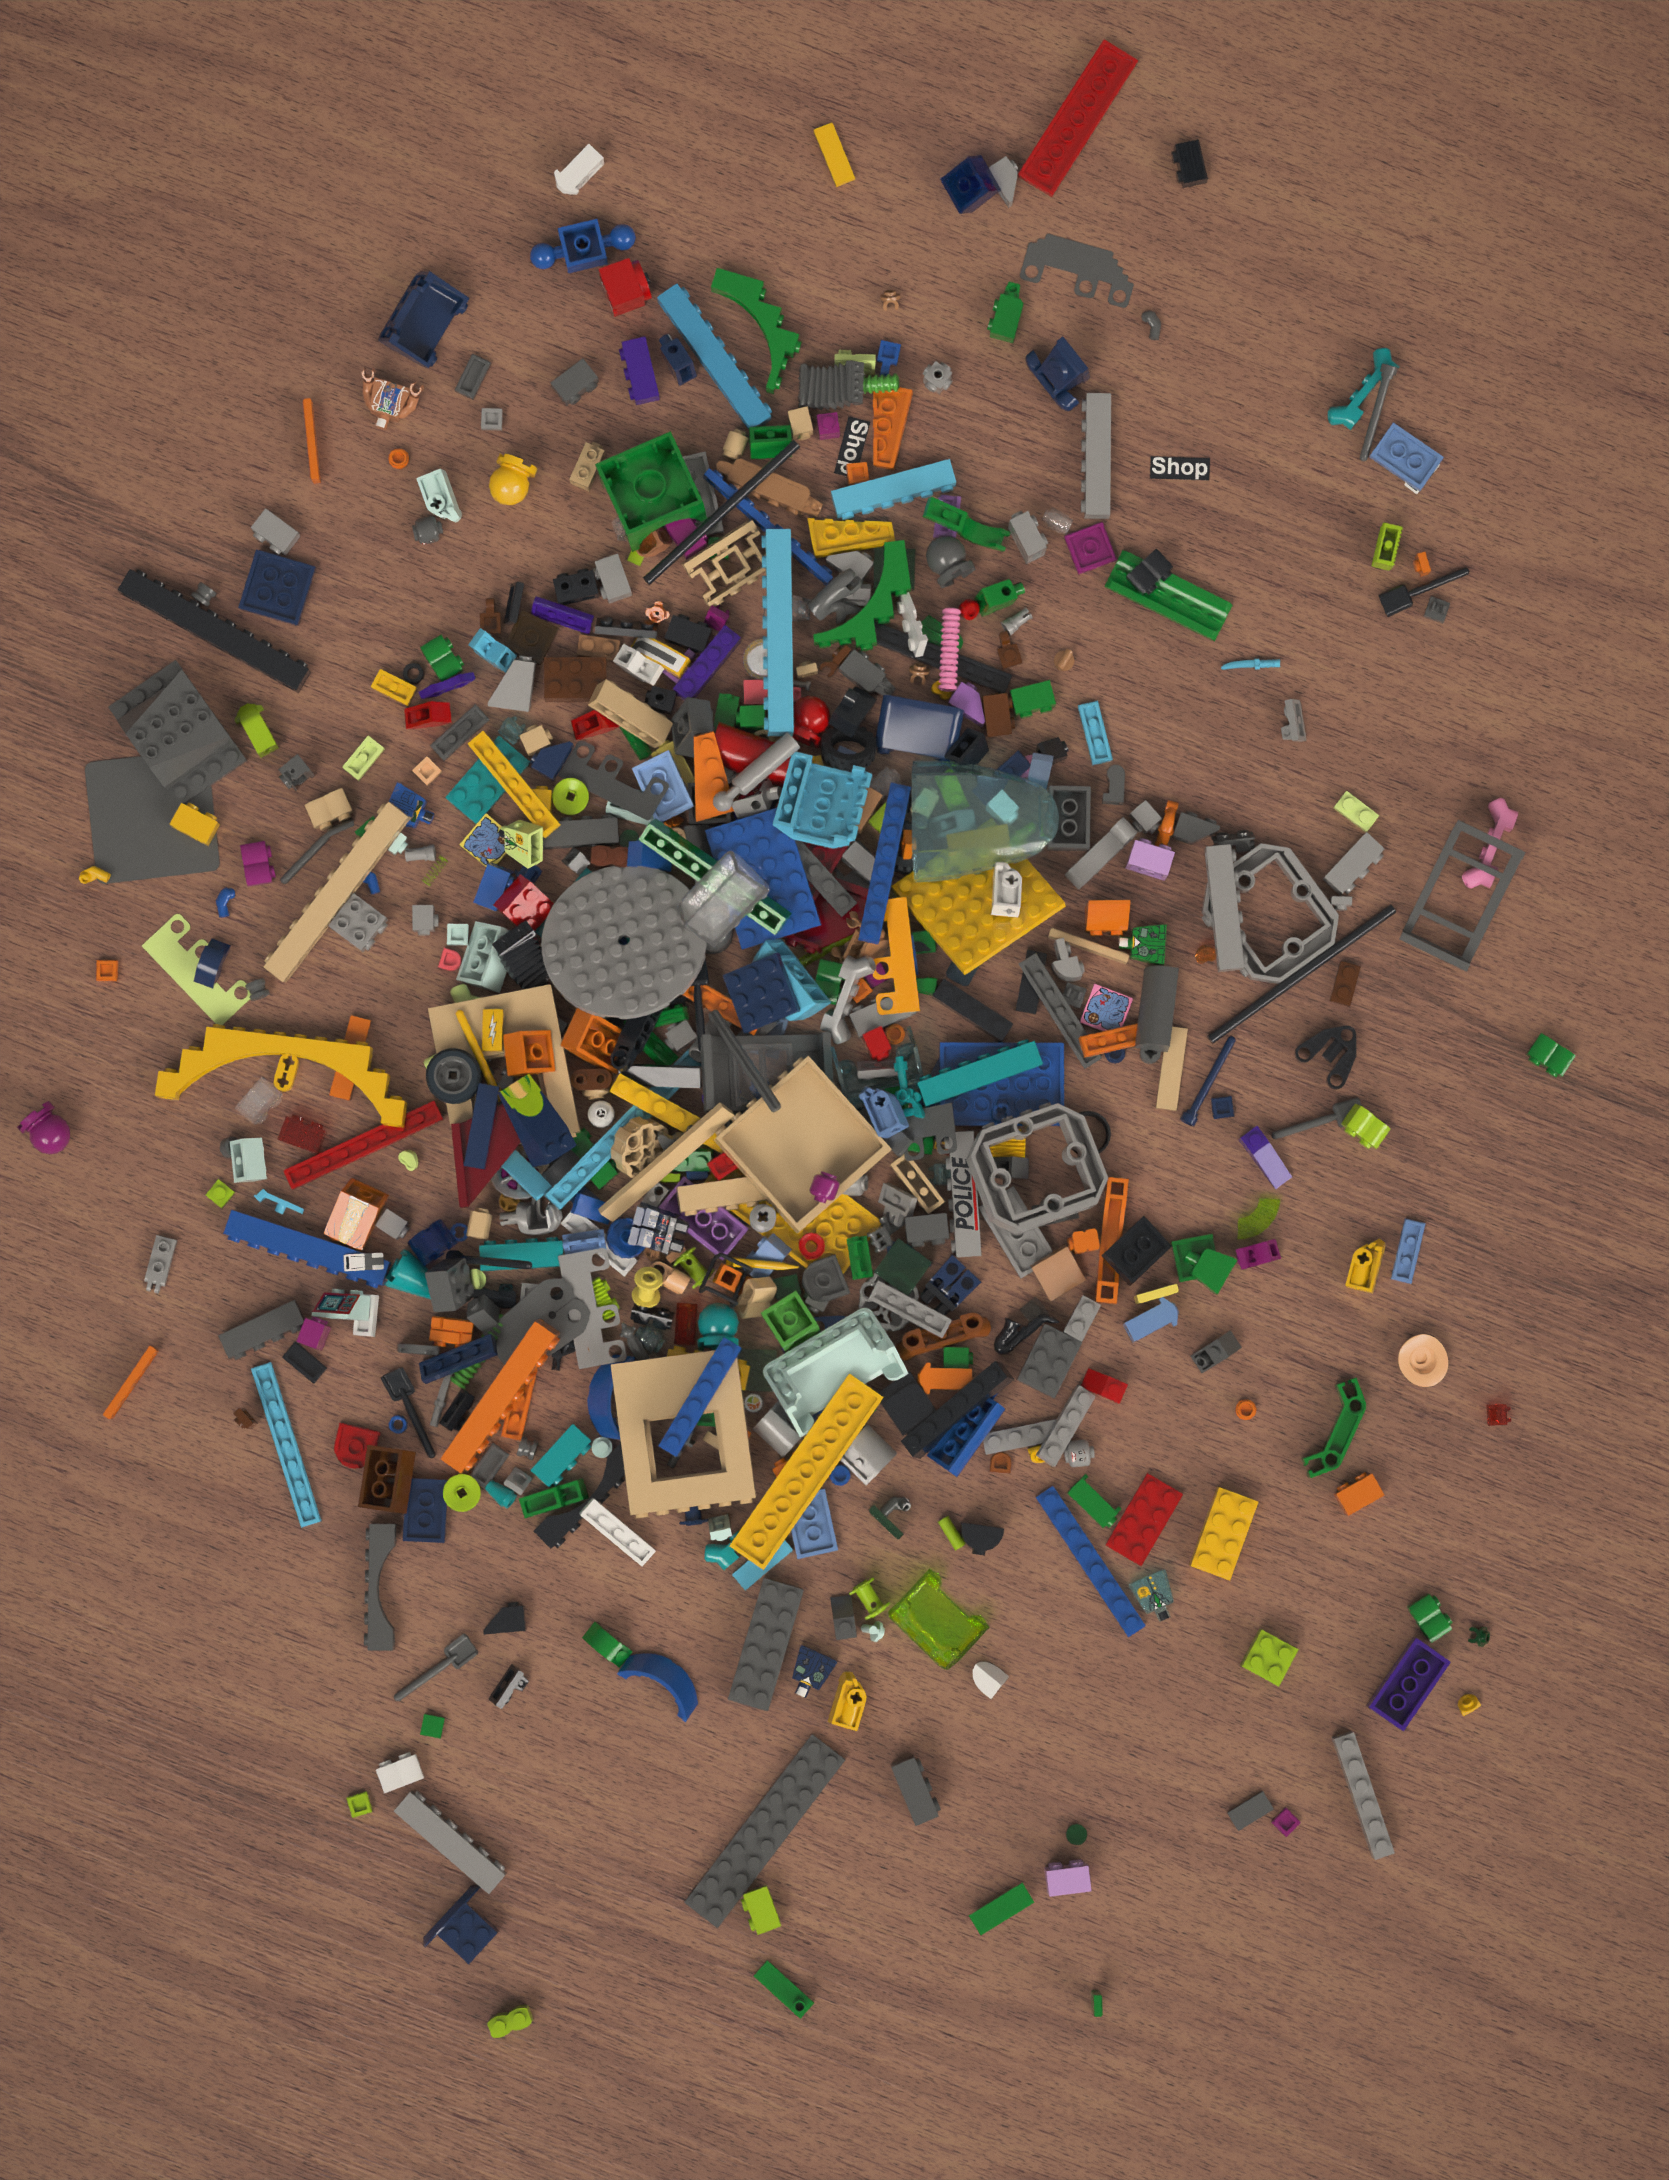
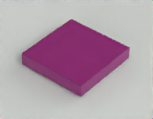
M1103 522L1064 536L1078 575L1117 561Z

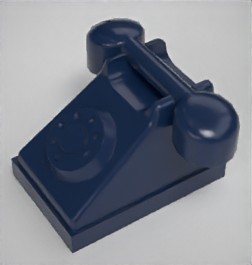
M1063 336L1057 340V343L1042 365L1034 349L1025 356L1029 370L1061 409L1071 411L1080 404L1067 391L1090 379L1089 368Z

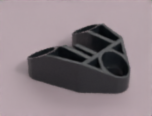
M1347 1025L1324 1029L1299 1045L1294 1051L1297 1061L1307 1063L1331 1038L1333 1042L1321 1056L1329 1063H1332L1342 1049H1344L1346 1052L1326 1077L1327 1085L1333 1090H1338L1344 1086L1357 1056L1356 1031L1353 1027ZM1345 1029L1352 1032V1038L1349 1041L1341 1038V1032ZM1300 1048H1307L1309 1050L1310 1056L1308 1059L1299 1057L1298 1051ZM1338 1074L1341 1077L1342 1082L1339 1086L1332 1085L1330 1081L1332 1075Z

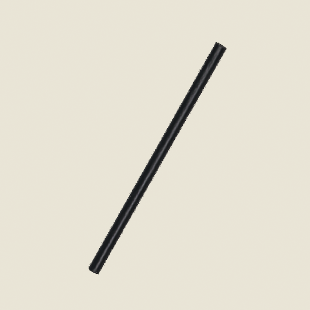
M1390 904L1208 1034L1207 1038L1214 1044L1394 915L1396 913L1395 908Z

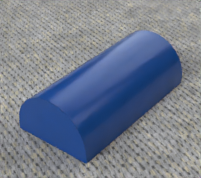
M987 1399L959 1420L942 1437L938 1444L929 1451L927 1456L958 1477L1003 1414L1005 1408L993 1399Z

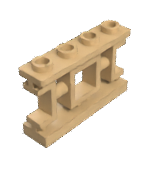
M747 520L681 563L690 578L700 574L708 586L709 590L701 595L707 606H718L724 601L723 597L728 594L731 596L735 595L741 590L740 586L745 583L748 585L759 579L758 575L762 572L766 574V568H762V565L747 575L744 574L751 570L746 562L747 558L755 554L759 562H762V556H766V554L761 555L752 540L760 534L753 520ZM751 531V534L745 537L750 545L748 549L740 552L735 544L729 548L727 547ZM734 551L743 568L727 578L718 561ZM717 554V556L710 559L716 568L714 571L706 575L700 566L693 570L694 567ZM721 576L726 585L734 581L733 584L710 597V595L717 592L711 583L713 580Z

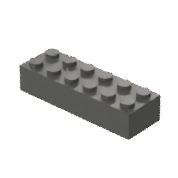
M763 1578L728 1700L764 1711L769 1710L804 1589Z

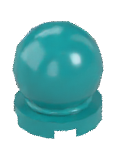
M716 1302L707 1305L700 1312L698 1328L703 1337L698 1339V1350L704 1351V1348H712V1351L716 1350L723 1337L739 1346V1339L733 1337L737 1333L739 1325L737 1313L733 1308H729V1305Z

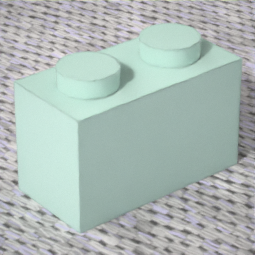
M244 1138L229 1141L234 1183L267 1179L262 1138Z

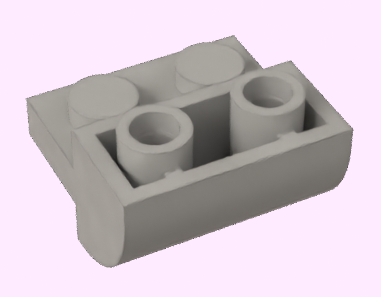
M1064 938L1055 940L1053 945L1058 961L1053 962L1051 965L1053 973L1063 981H1079L1083 972H1085L1082 960L1078 961L1077 956L1069 958L1071 949L1069 942L1065 943Z
M779 1401L752 1429L782 1457L801 1439Z
M867 1424L856 1436L841 1458V1461L867 1485L898 1453Z

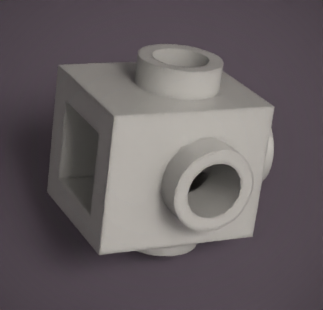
M935 361L933 365L929 364L923 372L924 386L931 392H936L940 395L943 389L947 390L953 382L951 380V368L943 362L939 364ZM938 373L941 377L936 378L934 374Z

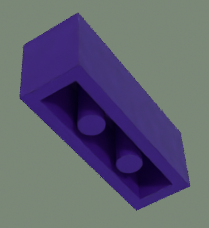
M646 337L621 342L622 348L619 349L621 361L625 360L627 368L623 370L626 381L630 380L632 386L628 388L630 400L635 399L636 405L660 400Z

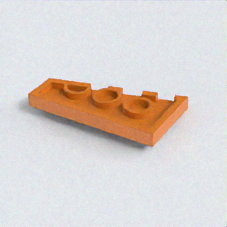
M899 387L898 392L894 390L888 392L887 390L885 393H882V391L875 393L873 391V465L875 467L895 470L913 395V390Z
M714 731L693 736L695 821L698 822L734 812L732 807L727 811H718L713 805V798L716 793L721 791L727 792L730 789Z

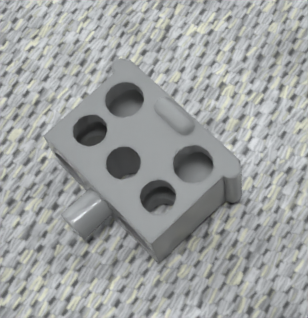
M658 1182L647 1192L642 1202L659 1207L671 1190ZM658 1189L663 1190V1194L660 1196L656 1194Z

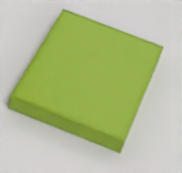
M631 550L627 561L640 566L644 557Z

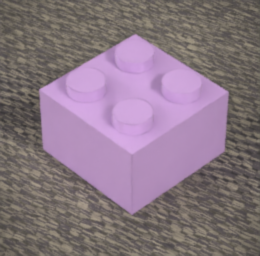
M1140 838L1139 841L1135 840L1125 869L1165 881L1175 852L1171 851V847L1160 844L1159 847L1151 845V841Z
M1082 1859L1070 1860L1068 1865H1062L1061 1862H1053L1048 1864L1049 1867H1044L1049 1897L1091 1891L1089 1867L1086 1862L1083 1863Z

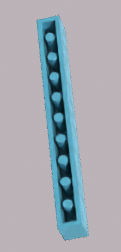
M766 529L765 536H761V547L765 548L766 556H762V568H766V576H762V588H766V596H762V608H766V616L762 617V627L767 632V636H763V649H767V657H763V669H767V677H763V689H767V697L763 699L764 710H768V717H764V730H768V736H783L787 732L793 736L791 529Z

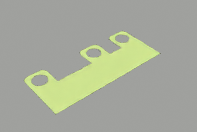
M175 914L142 947L216 1024L223 1025L250 1000L251 994L248 991L247 997L242 1000L235 997V989L239 986L245 987L246 985L243 980L237 981L227 992L217 982L213 989L193 982L200 959L196 956L195 950L201 945L208 946V943L201 939L186 951L177 941L190 930V924L180 914ZM180 920L183 922L184 930L181 933H174L171 930L173 921Z

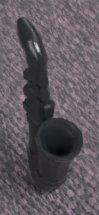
M1044 1313L1038 1318H1034L1032 1322L1028 1323V1326L1022 1327L1021 1331L1018 1332L1017 1329L1021 1324L1005 1317L1004 1327L995 1338L994 1350L1000 1355H1006L1045 1322L1059 1323V1320L1052 1315Z

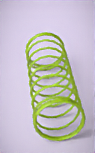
M439 855L438 858L440 860L442 859L448 863V861L445 858ZM422 879L424 883H426L428 886H431V884L427 883L425 880Z

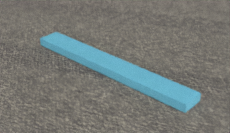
M272 1362L251 1368L300 1526L302 1528L320 1522L322 1520Z

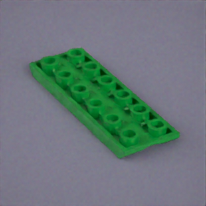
M1122 550L1104 586L1105 588L1215 642L1233 606L1230 602L1174 574L1164 582L1160 580L1156 584L1157 589L1149 596L1147 593L1141 596L1128 582L1126 576L1144 559Z

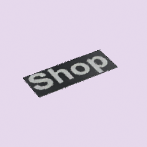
M848 416L834 471L835 474L847 476L846 464L860 463L870 425L869 421Z
M1151 456L1150 479L1209 481L1210 458Z

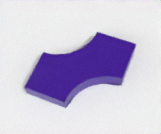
M473 672L458 674L453 678L419 691L421 699L437 697L448 691L462 688L476 678Z

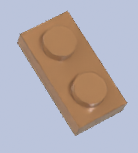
M580 634L577 656L606 657L608 661H613L620 650L621 641Z

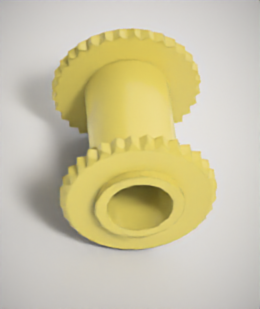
M643 1267L634 1276L637 1287L632 1291V1299L638 1306L651 1308L660 1301V1292L657 1289L663 1284V1275L656 1268Z

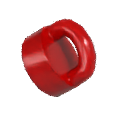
M966 599L957 609L961 611L959 615L962 618L970 621L976 618L980 606L976 601Z

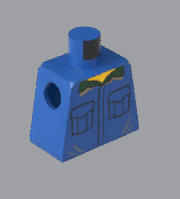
M397 782L389 802L411 817L405 827L416 829L419 821L430 825L435 813L425 809L427 801Z

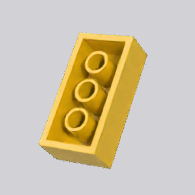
M1217 1487L1189 1566L1230 1581L1258 1501Z

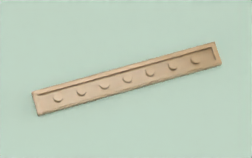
M718 1103L598 1209L600 1214L614 1222L735 1116L733 1111L722 1103Z

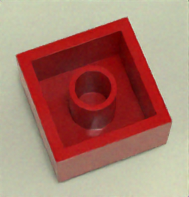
M521 874L493 904L515 926L526 920L534 931L547 918L554 905L531 881Z

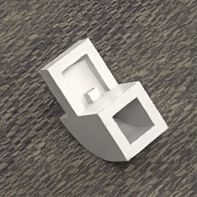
M625 644L622 645L613 660L615 664L631 676L653 686L664 670L661 665L647 659L639 651Z

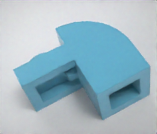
M481 628L468 644L477 655L505 673L517 657L507 646L496 641Z

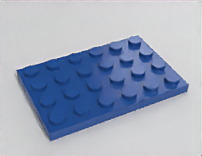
M777 808L705 830L713 858L792 913L783 928L774 935L728 903L741 949L762 944L766 940H775L822 925L796 840L773 826Z
M940 1042L939 1071L951 1067V1070L959 1068V1063L970 1060L971 1063L979 1061L978 1057L990 1053V1056L998 1054L997 1050L1009 1046L1010 1049L1018 1047L1017 1043ZM1036 1043L1043 1062L1041 1066L941 1101L940 1105L952 1103L955 1126H984L994 1122V1125L1002 1123L995 1121L992 1117L993 1107L1000 1103L1010 1107L1013 1118L1020 1117L1021 1112L1032 1109V1112L1040 1110L1039 1106L1049 1102L1051 1105L1059 1103L1064 1106V1043ZM1003 1107L1001 1109L997 1108V1117L1001 1118L1003 1116L1005 1118L1006 1114L1004 1112L1006 1109ZM1056 1123L1051 1126H1060V1124Z

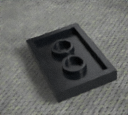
M1143 1216L1101 1256L1131 1286L1172 1246L1148 1219Z

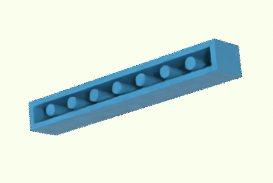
M675 284L657 297L658 304L749 430V427H762L771 421V408L766 402L762 403L758 398L761 395L756 387H751L748 384V376L743 369L739 371L736 367L737 361L731 353H726L723 348L725 344L719 336L715 337L711 332L714 329L708 320L704 321L700 316L702 312L697 304L694 303L692 305L689 301L690 295L687 290Z

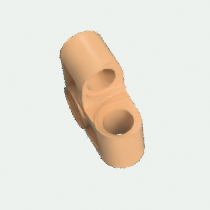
M654 1262L650 1265V1267L655 1265L663 1267V1286L678 1295L683 1293L691 1279L688 1275L663 1262Z

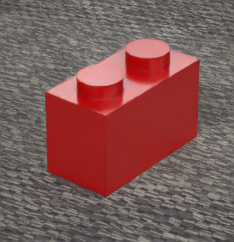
M882 1026L862 1034V1040L872 1060L877 1059V1061H881L889 1057L892 1048Z

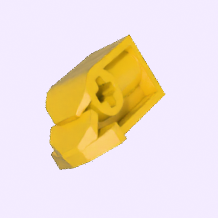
M1377 1239L1369 1245L1365 1244L1354 1252L1345 1285L1347 1288L1373 1294L1385 1251L1384 1241ZM1366 1254L1369 1261H1365L1364 1264H1361V1261L1358 1258L1359 1256L1363 1257V1255Z
M845 1671L839 1677L838 1688L827 1722L857 1731L867 1697L862 1685L857 1681L853 1672ZM851 1694L858 1695V1699H851Z

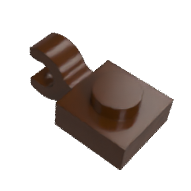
M486 598V613H480V628L488 634H501V613H495L494 598Z
M1007 631L999 633L1002 648L997 649L1002 669L1022 664L1017 643L1010 644Z
M846 644L843 648L839 646L832 654V657H834L832 661L822 663L819 670L822 671L825 667L830 668L831 672L827 677L831 678L836 669L850 655L852 649Z

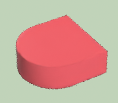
M444 948L438 968L447 971L457 970L462 963L460 954L454 950Z

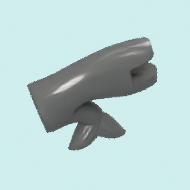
M849 568L830 581L807 605L820 621L829 614L836 612V624H840L847 615L856 614L861 608L839 600L858 591L863 581L859 576L855 577V572Z

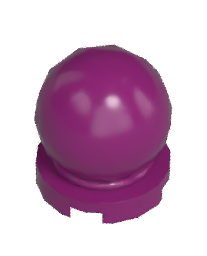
M50 1101L42 1104L44 1107L38 1113L35 1110L20 1122L21 1125L17 1126L22 1134L29 1133V1140L35 1149L41 1153L51 1155L63 1151L70 1141V1128L67 1121L61 1116L52 1114L55 1107Z

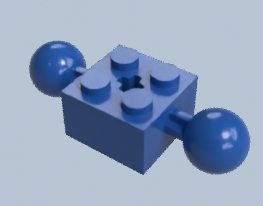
M598 219L558 228L561 246L552 247L547 243L536 244L530 252V260L536 268L548 269L555 263L556 259L565 258L568 274L608 264L605 252L606 247L613 246L621 251L628 250L634 245L636 235L629 225L619 224L611 230L610 234L602 236ZM583 243H584V245L586 246V248H585V249H581V248H580V244H583Z

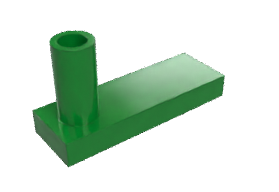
M769 1960L753 1975L800 2019L814 2004L813 2000Z

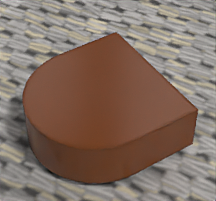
M1005 1452L995 1453L990 1460L989 1472L1011 1474L1010 1456Z

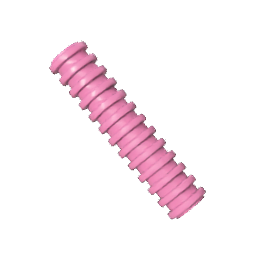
M945 608L942 610L944 614L942 616V620H944L942 626L944 628L941 629L943 633L941 635L943 639L941 645L943 647L940 649L942 651L940 654L942 658L940 664L942 666L939 668L941 670L939 673L941 677L939 679V683H941L939 689L952 692L957 690V686H955L957 680L955 678L958 676L956 673L958 671V667H956L958 661L956 659L959 656L957 654L959 652V648H957L959 642L957 640L959 639L958 633H960V629H958L960 627L958 622L960 621V616L958 615L961 614V611L957 608Z

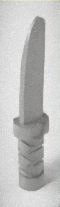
M453 1373L445 1376L437 1400L434 1402L435 1407L430 1421L431 1426L438 1427L442 1408H445L446 1405L444 1400L451 1380L450 1377Z

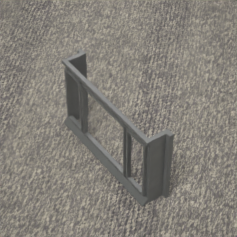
M1458 820L1416 902L1399 940L1467 972L1470 962L1526 852ZM1463 831L1511 854L1512 856L1504 872L1497 871L1453 850L1460 832ZM1449 855L1500 879L1474 932L1423 909ZM1421 914L1469 937L1470 940L1462 957L1411 933L1419 915Z

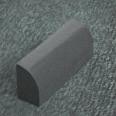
M1150 966L1144 969L1135 1048L1168 1052L1171 1041L1179 968Z

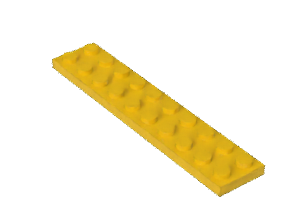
M849 1373L736 1535L730 1547L764 1570L884 1397Z

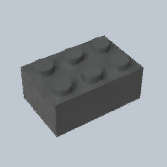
M1049 786L1047 851H1089L1091 786Z
M1044 1324L1016 1380L1055 1399L1082 1342Z
M914 1755L890 1764L915 1826L939 1817L937 1811L941 1809L936 1797L931 1798L929 1792L933 1789L928 1777L923 1779L921 1772L925 1770L920 1758L915 1759Z

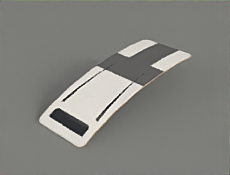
M383 1253L344 1255V1271L384 1269Z

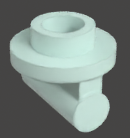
M876 1621L873 1626L863 1624L861 1631L869 1633L871 1641L877 1642L883 1637L885 1628L882 1622Z

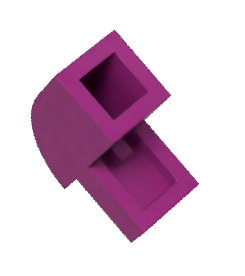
M1276 1239L1236 1249V1259L1241 1270L1281 1259Z

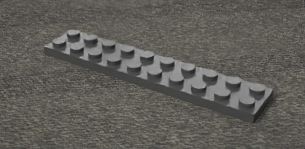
M812 1734L684 1903L718 1928L844 1763L845 1759Z

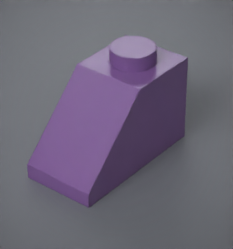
M961 682L949 700L948 706L963 709L966 718L983 727L985 718L979 692L976 691L977 688L971 683L967 682L965 684Z

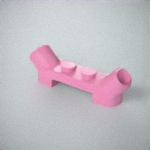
M1503 798L1490 802L1488 809L1495 825L1494 828L1490 827L1487 834L1500 839L1503 830L1507 832L1513 830L1518 812L1509 809ZM1487 844V847H1483L1479 858L1482 859L1481 863L1498 870V867L1491 865L1497 848ZM1476 867L1464 871L1462 874L1465 886L1470 889L1478 885L1490 888L1495 876Z

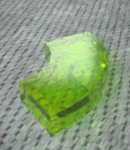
M1259 1198L1257 1207L1252 1214L1244 1218H1238L1237 1240L1254 1237L1267 1229L1278 1213L1280 1199Z

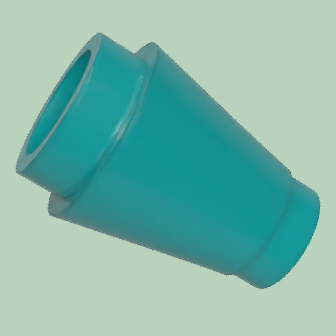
M491 1480L485 1488L492 1498L501 1507L504 1506L506 1509L513 1504L517 1497L512 1489L494 1480Z

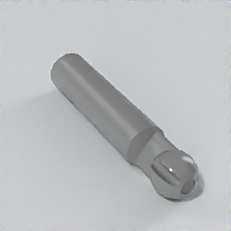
M788 732L785 733L732 780V788L727 792L721 791L716 793L713 798L714 807L718 811H727L732 807L733 799L738 794L747 795L800 748L794 738Z

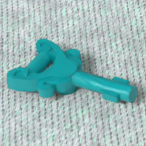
M904 1056L895 1057L894 1069L895 1072H898L900 1090L896 1091L895 1096L901 1108L906 1103L912 1104V1108L902 1109L905 1117L915 1116L923 1119L925 1112L919 1103L922 1095L908 1088L906 1070H908L907 1061H904Z

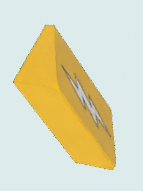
M483 1009L482 1051L503 1052V1009Z

